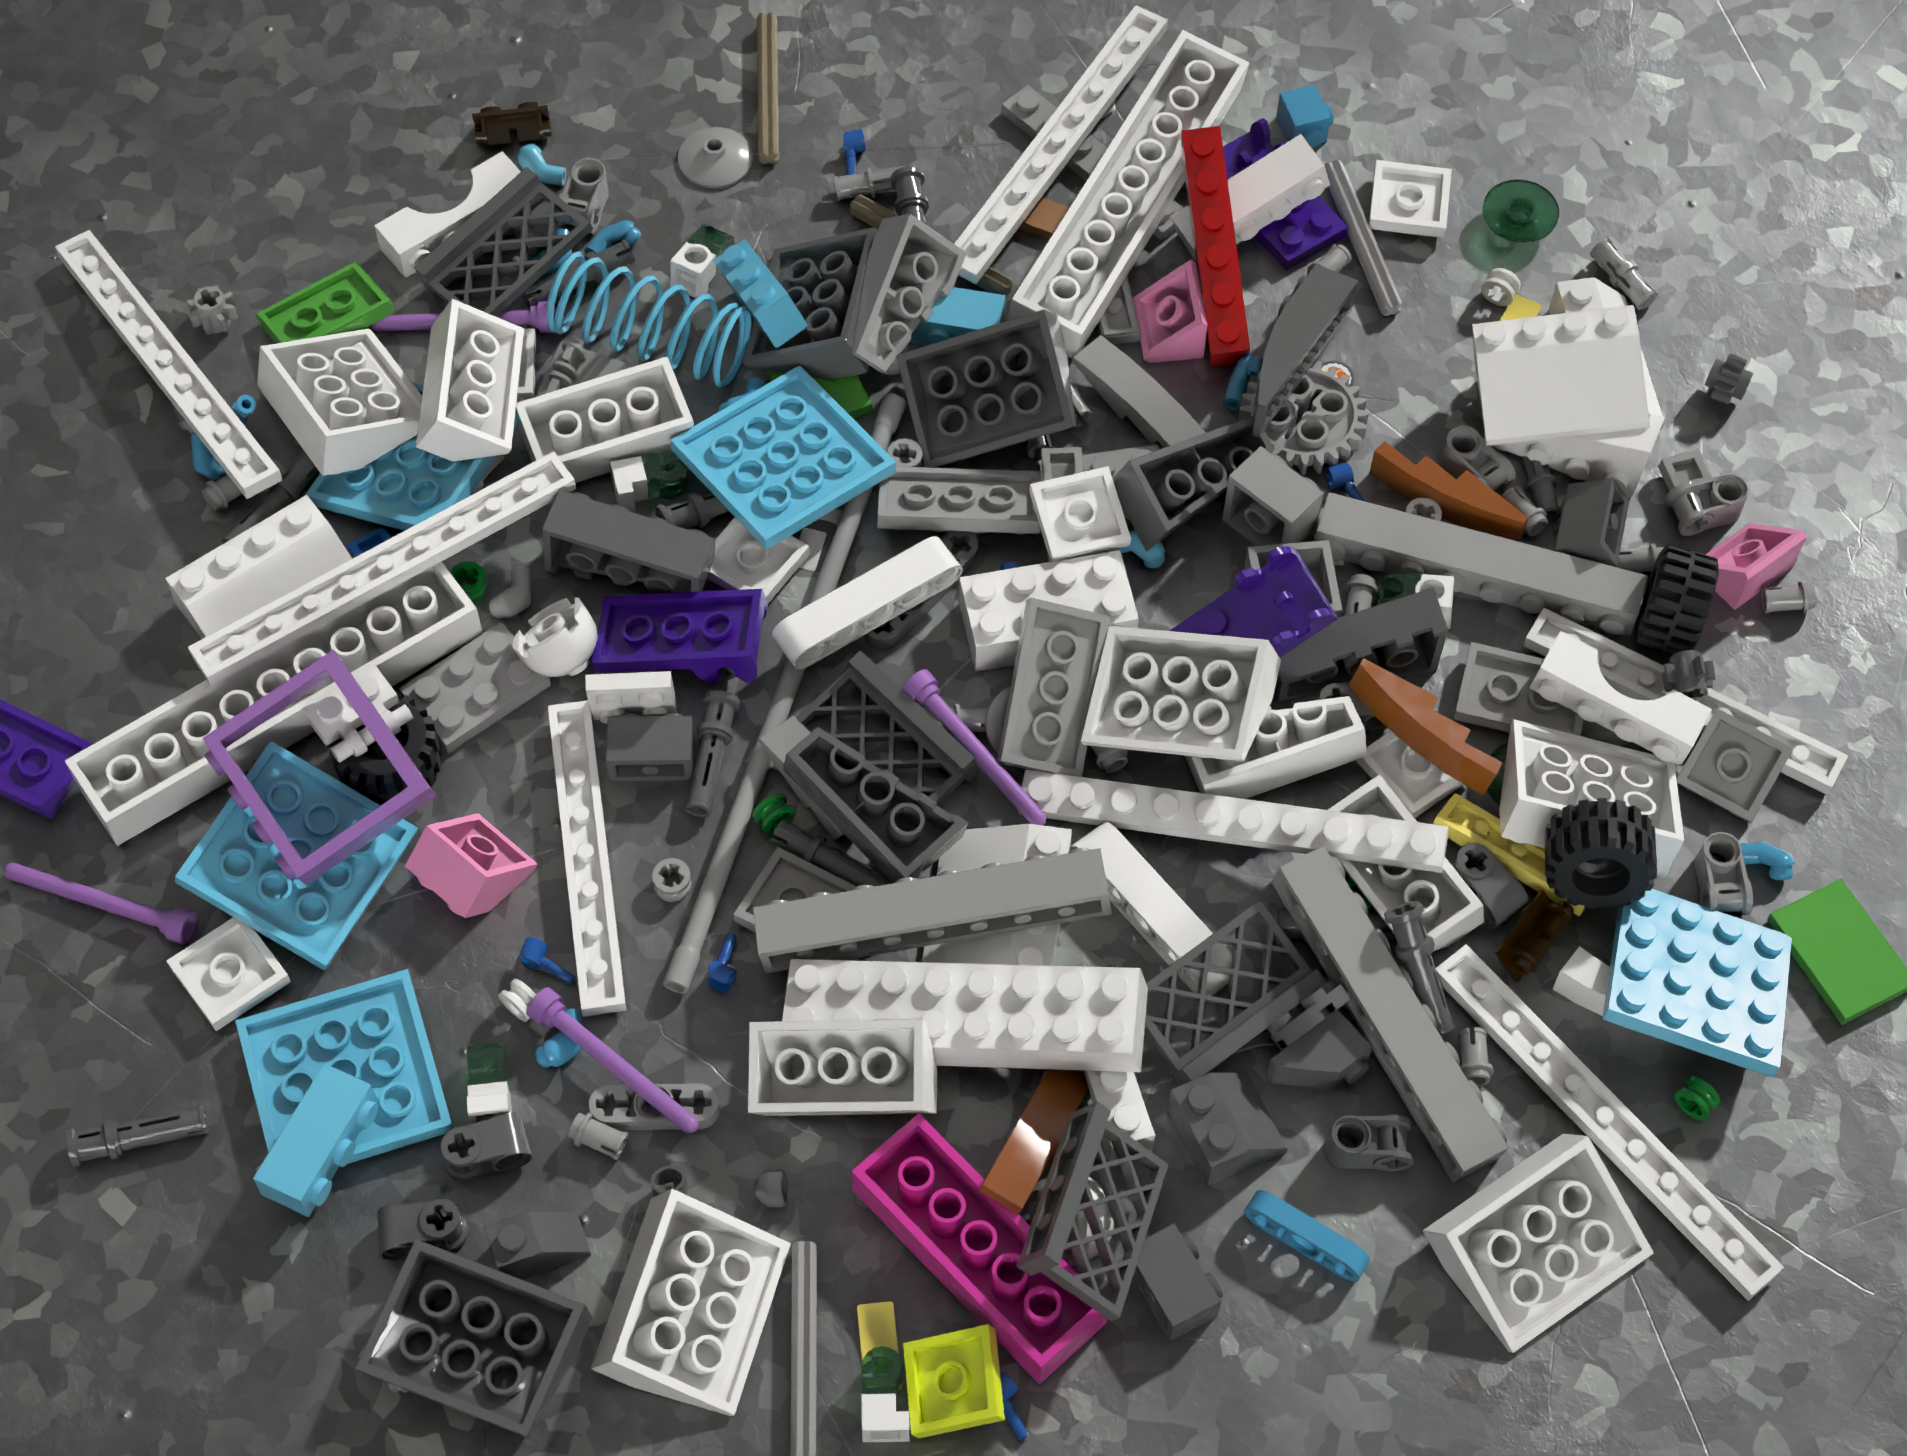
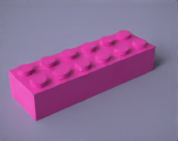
M919 1113L851 1171L852 1191L981 1325L989 1324L996 1329V1338L1000 1345L1039 1385L1106 1324L1107 1318L1043 1273L1040 1272L1030 1276L1017 1267L1030 1225L1019 1214L1017 1215L979 1191L985 1179ZM1061 1258V1261H1060L1059 1266L1062 1267L1063 1269H1065L1067 1272H1069V1273L1072 1274L1073 1276L1078 1275V1274Z

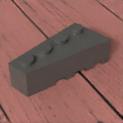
M1253 416L1129 460L1112 478L1119 501L1146 552L1226 492L1229 475L1260 446L1270 453L1275 450L1265 430L1260 437L1252 435Z
M559 489L542 528L544 571L558 573L560 567L575 570L574 574L576 577L590 580L594 573L609 576L614 584L629 586V584L640 581L644 582L648 590L655 592L679 593L702 591L715 558V538L709 537L700 530H687L669 524L662 518H649L630 512V510L621 505L604 504L592 500L589 496L579 492L569 493Z
M1434 588L1339 617L1336 621L1280 657L1281 663L1274 690L1277 702L1281 703L1320 695L1322 689L1328 684L1350 682L1363 658L1400 678L1436 672L1448 633V627Z
M819 727L814 729L786 754L783 771L892 884L902 878L919 877L963 837L968 825L966 820L956 814L953 816L936 805V801L923 793L920 795L899 782L900 778L886 769L882 771L866 761L865 756Z

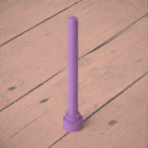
M548 301L538 302V306H531L530 310L502 311L497 316L517 326H531L532 329H539L540 333H553L548 326L546 317ZM555 303V305H554V317H553V319H554V324H555V315H556V311H557L556 303ZM441 313L389 315L370 327L374 331L431 329V326Z
M923 669L910 677L902 690L922 708L927 707L950 734L975 757L976 763L1030 824L1044 826L1046 823L1045 814L939 696L941 693L938 688L939 682L927 669Z
M9 863L4 868V875L7 879L158 927L160 933L165 934L167 940L186 945L191 941L197 928V913L185 908L176 907L174 910L169 908L166 911H162L16 863Z
M550 987L542 989L531 1000L527 1007L526 1015L538 1025H547L549 1028L555 1026L684 1132L693 1133L697 1130L698 1120L696 1117L567 1014V1007L563 1005V998Z

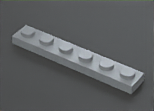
M1027 85L1002 103L1001 114L1034 139L1056 111L1057 107ZM1089 133L1066 165L1087 181L1106 152L1107 147ZM1172 201L1153 232V235L1161 241L1175 231L1170 216L1183 208L1176 201Z

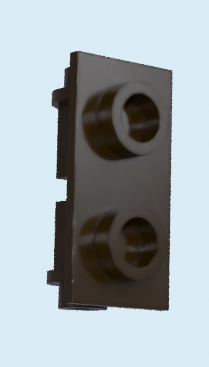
M537 102L522 103L518 105L517 109L503 110L499 106L482 108L480 113L472 114L475 128H482L475 130L476 144H484L485 148L511 145L509 131L517 130L519 144L545 141V137L552 136L550 121L542 122L550 120L548 106H540Z
M1544 890L1539 891L1494 952L1515 982H1519L1523 975H1528L1529 972H1535L1538 969V963L1552 946L1549 940L1551 938L1557 939L1566 925H1570L1573 921L1572 914L1574 908L1566 901H1559L1558 904H1553Z

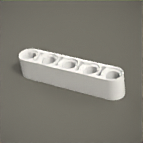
M929 537L789 615L776 625L772 631V638L796 669H804L948 588L958 580L963 568L939 537Z
M1102 823L1071 846V850L1076 848H1101L1110 901L1169 966L1213 934L1111 823ZM1222 943L1212 945L1209 964L1231 968L1232 954ZM1202 953L1192 961L1201 963ZM1182 967L1178 970L1177 975L1193 993H1198L1200 970ZM1208 972L1205 995L1212 996L1229 983L1230 976Z

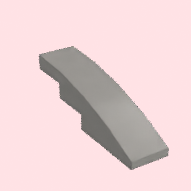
M1100 335L1071 359L1122 420L1128 416L1151 445L1158 441L1165 448L1206 433L1193 417L1155 379L1103 336Z

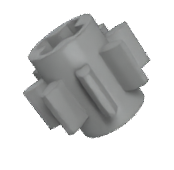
M218 285L198 288L194 300H187L190 311L189 318L193 328L202 325L207 335L228 331L227 328L231 320L238 319L233 294L228 292L223 295Z

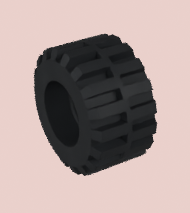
M1669 544L1662 549L1654 564L1641 604L1635 630L1638 644L1673 654L1695 649L1703 631L1716 589L1719 574L1717 558Z
M405 695L402 700L399 699L400 703L388 710L392 712L405 704L412 713L413 719L400 727L401 732L395 734V737L398 741L406 743L404 750L432 787L436 781L434 772H440L442 765L440 760L442 753L431 716L428 717L426 708L422 704L416 706L414 698ZM363 724V725L359 726L358 728H356L355 730H356L357 732H359L360 730L364 729L366 726ZM339 738L336 741L329 744V748H332L333 746L342 742V738ZM375 741L367 746L368 751L378 743ZM330 749V755L339 781L375 803L380 802L382 805L408 787L389 759H369L365 757L367 753L365 752L358 757L352 755L339 763Z
M1597 798V801L1591 802L1588 799L1578 801L1576 806L1569 804L1562 808V813H1555L1551 818V824H1547L1545 829V876H1547L1549 888L1554 889V894L1560 899L1567 898V903L1574 906L1584 905V909L1594 910L1595 907L1610 910L1613 909V906L1619 905L1623 907L1631 905V900L1642 899L1645 896V891H1651L1654 886V879H1657L1656 833L1651 819L1648 815H1641V809L1634 805L1627 807L1624 801L1616 800L1615 802L1607 801V798Z

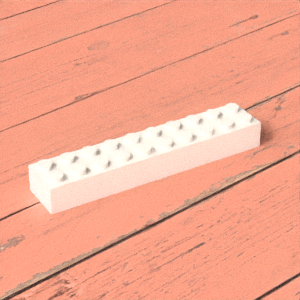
M1182 30L1011 301L1007 321L1043 309L1055 313L1058 316L1067 357L1072 359L1081 351L1185 182L1181 131L1220 125L1241 91L1249 62Z
M441 561L210 686L207 680L203 681L65 760V763L76 785L115 844L119 846L229 782L230 779L225 772L219 776L206 760L204 754L210 751L202 738L333 649L353 676L376 665L392 687L483 634L477 608ZM332 677L227 747V750L243 773L251 768L254 760L257 761L270 741L285 749L315 732L305 718L301 707L336 688L337 684Z

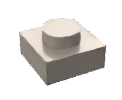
M1699 450L1662 458L1658 467L1669 491L1684 483H1695L1712 478Z

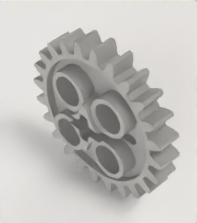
M1318 361L1313 368L1308 370L1272 419L1280 422L1271 421L1265 429L1275 449L1271 454H1276L1283 458L1290 468L1293 465H1298L1301 475H1305L1307 466H1313L1315 471L1320 474L1322 473L1323 463H1327L1329 466L1337 465L1339 458L1348 462L1351 451L1359 450L1361 439L1365 438L1369 412L1364 411L1366 398H1358L1360 387H1347L1350 379L1349 375L1342 376L1339 379L1336 378L1337 367L1335 366L1327 372L1322 371V361ZM1260 371L1257 373L1256 383L1249 381L1247 392L1242 394L1239 421L1253 416V406ZM1320 393L1312 402L1311 412L1307 411L1314 395ZM1296 421H1299L1296 433L1291 439H1287L1294 432Z

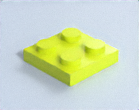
M986 1324L903 1343L911 1435L917 1438H924L1005 1420L996 1329Z

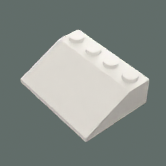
M1634 305L1472 324L1474 360L1486 446L1650 427L1640 337Z
M370 328L260 346L257 386L322 476L361 469L418 434L422 395Z
M305 495L166 577L165 580L176 606L200 638L203 639L346 563L352 557L326 518L311 499Z
M1109 626L1081 743L1090 746L1244 762L1273 699L1281 659L1269 640Z
M1513 719L1510 726L1499 809L1501 837L1511 839L1517 843H1527L1545 848L1546 826L1551 824V818L1555 813H1562V808L1569 804L1576 806L1578 801L1586 799L1589 802L1597 801V798H1607V801L1610 802L1620 800L1626 802L1627 807L1634 805L1641 809V815H1648L1651 819L1656 833L1657 876L1665 878L1684 843L1675 764L1663 761L1653 754Z
M1036 824L967 829L963 837L939 858L936 876L947 870L963 872L980 869L989 863L1009 864L1021 862L1035 855L1050 857L1067 854L1071 847L1072 829ZM1059 924L924 946L922 962L1053 966Z
M1560 1135L1422 1230L1445 1271L1508 1352L1511 1353L1517 1351L1654 1253L1588 1136Z
M674 1189L651 1198L591 1369L633 1388L724 1415H735L791 1243Z

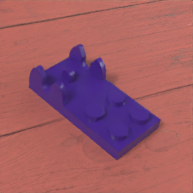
M1261 118L1251 125L1250 132L1223 146L1227 180L1287 143L1285 140L1274 147L1270 142L1271 132L1266 119ZM1318 196L1312 200H1306L1293 208L1283 219L1274 220L1258 231L1255 237L1287 271L1346 237L1348 226Z
M1282 546L1269 551L1266 557L1268 563L1264 567L1256 570L1250 568L1240 571L1234 578L1236 586L1170 631L1269 640L1280 658L1336 621L1338 617L1297 550L1290 546Z
M762 589L604 596L592 665L596 673L692 669L699 679L713 685L720 678V668L726 667L732 669L737 678L746 683H751L756 679L758 672L757 654L762 622L767 614V599Z
M0 699V795L52 820L75 784L65 760L93 744Z

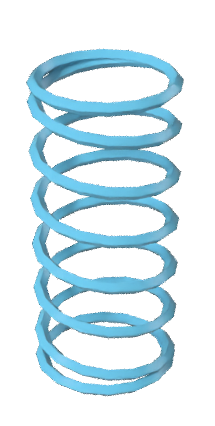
M580 251L570 254L562 262L555 275L547 302V323L554 334L558 333L561 335L569 330L583 297L587 268L591 265H597L602 272V282L597 287L585 314L582 337L586 344L596 339L603 325L609 301L610 282L618 274H624L628 277L630 291L625 296L612 326L610 347L613 353L621 350L629 337L635 317L637 292L646 283H652L656 288L657 301L646 318L640 334L637 355L641 363L650 358L657 344L663 321L664 302L671 294L679 292L683 296L684 312L681 314L672 332L665 357H668L672 369L678 366L684 354L690 332L691 313L698 304L707 301L711 307L712 321L708 325L696 352L693 375L696 381H698L707 373L717 343L719 322L725 314L734 310L725 324L717 344L713 362V380L718 388H722L728 385L735 377L741 366L750 338L751 314L746 306L740 307L737 303H731L718 312L716 302L709 293L698 296L692 302L687 290L681 284L674 285L663 293L661 284L654 275L646 276L636 283L632 271L626 266L618 267L608 274L605 263L599 257L590 258L586 261ZM575 259H578L580 266L570 277L563 290L557 306L554 324V305L560 283L569 265ZM579 279L575 298L573 300V303L568 314L562 322L568 298L577 280ZM601 298L598 317L589 335L592 317ZM628 309L625 326L622 331L621 337L617 342L619 329L624 318L625 312ZM739 317V338L734 363L727 376L721 381L720 367L724 348L730 331ZM655 320L652 336L645 350L648 334ZM681 331H682L681 338H680V342H679V345H678L676 354H675V356H674V358H673V354H674V350H675V347H676V343H677L678 338H679V336H680V333H681ZM706 348H707V352H706V355H705L703 364H702V366H701V363H702V360H703V356H704L705 350H706Z

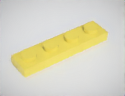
M1454 793L1436 816L1433 824L1448 826V838L1462 847L1469 843H1479L1486 846L1511 876L1538 892L1544 890L1549 899L1556 903H1559V901L1567 902V898L1560 899L1554 894V889L1549 888L1547 884V876H1545V848L1527 843L1521 844L1501 837L1499 818ZM1571 905L1574 908L1573 913L1581 916L1585 910L1584 905Z

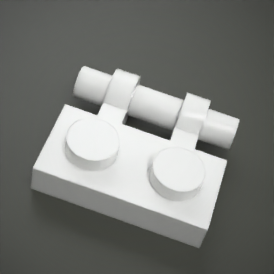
M373 665L354 676L393 734L401 732L400 727L411 721L413 715L405 704L392 712L388 710L400 702L397 693L377 666ZM338 686L301 707L305 718L326 746L342 738V742L330 748L339 763L352 755L358 757L368 751L367 746L376 741L367 727L359 732L355 730L364 723Z

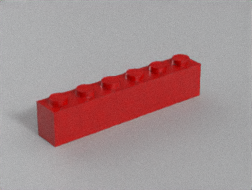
M1220 126L1182 130L1181 150L1198 278L1208 324L1206 339L1210 368L1236 365L1240 357L1250 356V343Z

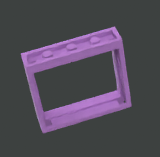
M334 649L202 738L210 751L204 754L208 763L219 776L225 772L233 783V786L228 788V791L234 801L242 810L249 807L257 818L251 825L266 845L273 841L281 853L275 860L290 880L296 876L306 886L437 796ZM332 677L408 787L302 859L227 750V747Z

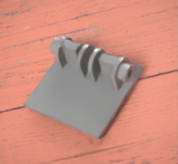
M570 336L569 340L560 342L536 397L631 368L634 365L584 349V341L582 339Z

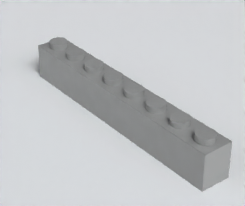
M1331 492L1328 493L1315 541L1329 540L1333 561H1347L1360 565L1370 571L1391 573L1412 582H1419L1422 574L1454 576L1453 592H1462L1481 597L1483 600L1491 603L1500 602L1519 607L1528 613H1541L1542 609L1546 608L1577 624L1598 628L1608 634H1621L1630 637L1638 617L1648 576Z
M1322 846L1279 867L1272 881L1274 888L1329 979L1334 978L1338 985L1342 984L1352 997L1345 1003L1347 1009L1367 1042L1373 1047V1052L1452 1183L1454 1184L1499 1160L1509 1148L1506 1144L1507 1136L1502 1125L1496 1119H1491L1483 1106L1481 1091L1472 1080H1467L1459 1067L1460 1060L1456 1050L1449 1042L1443 1041L1436 1029V1019L1427 1005H1421L1413 992V982L1410 975L1403 967H1398L1390 954V944L1381 930H1376L1367 916V906L1358 893H1353L1345 880V871L1340 861L1335 856L1331 857L1325 846Z
M1076 848L1062 855L1050 857L1035 855L1021 862L1009 864L989 863L980 869L963 872L947 870L941 872L938 876L916 879L907 877L899 879L893 884L875 887L872 885H860L851 891L834 894L819 892L805 899L793 901L773 900L764 906L753 907L758 956L765 973L789 970L791 959L847 960L1112 915L1101 848Z

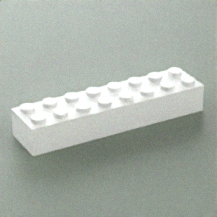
M791 959L782 1021L923 1018L926 1020L936 1066L1141 1072L1148 987L1140 968Z

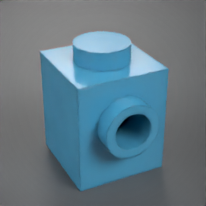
M1315 84L1279 94L1276 118L1287 142L1302 134L1310 147L1327 142L1329 126L1333 124V114L1328 103L1324 104Z

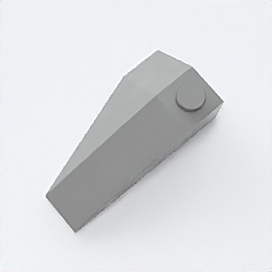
M912 214L882 219L868 255L851 353L879 372H885L897 358L896 355L900 354L910 342L913 331L921 322L927 321L933 313L931 309L939 299L947 296L952 290L967 253Z

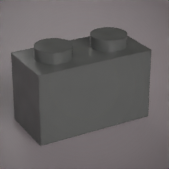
M1613 477L1568 484L1566 498L1561 505L1562 518L1559 533L1554 539L1556 552L1617 567L1629 499Z
M626 713L620 715V717H608L606 765L609 781L692 780L695 751V733L692 716H683L678 713H666L662 716H640L634 713Z
M1175 1224L1145 1238L1133 1275L1134 1282L1169 1341L1217 1317L1221 1304L1220 1298L1223 1297L1215 1277L1211 1273L1205 1274L1198 1264L1199 1253L1189 1235L1185 1234L1182 1236Z

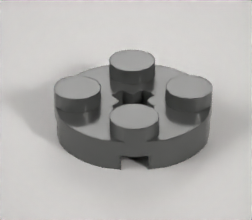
M1333 978L1267 1027L1272 1034L1270 1037L1278 1048L1283 1050L1352 997L1343 985H1338Z

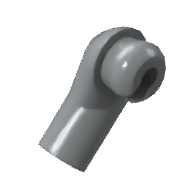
M518 566L511 570V587L499 593L496 598L490 601L489 610L495 618L513 617L530 606L532 601L531 569Z

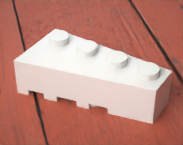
M1650 414V427L1492 446L1498 450L1508 451L1521 457L1522 455L1528 456L1530 461H1540L1541 465L1548 464L1550 468L1568 474L1574 479L1591 481L1613 477L1628 498H1632L1665 417Z
M1350 696L1294 703L1293 708L1271 710V706H1269L1244 762L1185 756V759L1200 793L1246 799L1366 757L1365 728Z

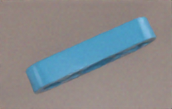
M1263 1190L1256 1191L1244 1210L1246 1217L1257 1227L1343 1279L1357 1282L1370 1263V1257L1358 1245L1269 1192Z

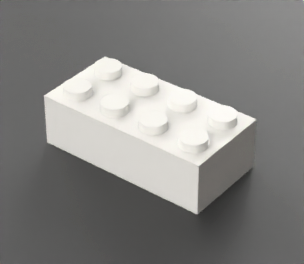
M667 356L516 403L519 429L532 463L554 451L575 479V483L611 472V461L641 456L643 461L673 453L670 440L694 426V421Z
M1120 550L959 577V606L975 672L1015 665L1026 600L1029 598L1110 616L1109 626L1138 628L1139 618Z

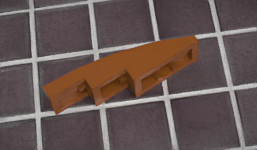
M1386 441L1374 450L1369 473L1403 497L1411 501L1417 498H1429L1440 506L1442 518L1465 528L1518 542L1522 540L1529 518L1468 470L1455 479L1427 456L1423 457L1415 465Z
M1363 658L1348 685L1350 689L1376 718L1411 749L1447 775L1484 795L1498 774L1503 762L1465 743L1470 729L1433 710L1439 697Z
M1046 1069L979 1189L981 1193L1017 1215L1020 1213L1061 1140L1069 1114L1076 1112L1088 1089L1085 1074L1078 1070Z

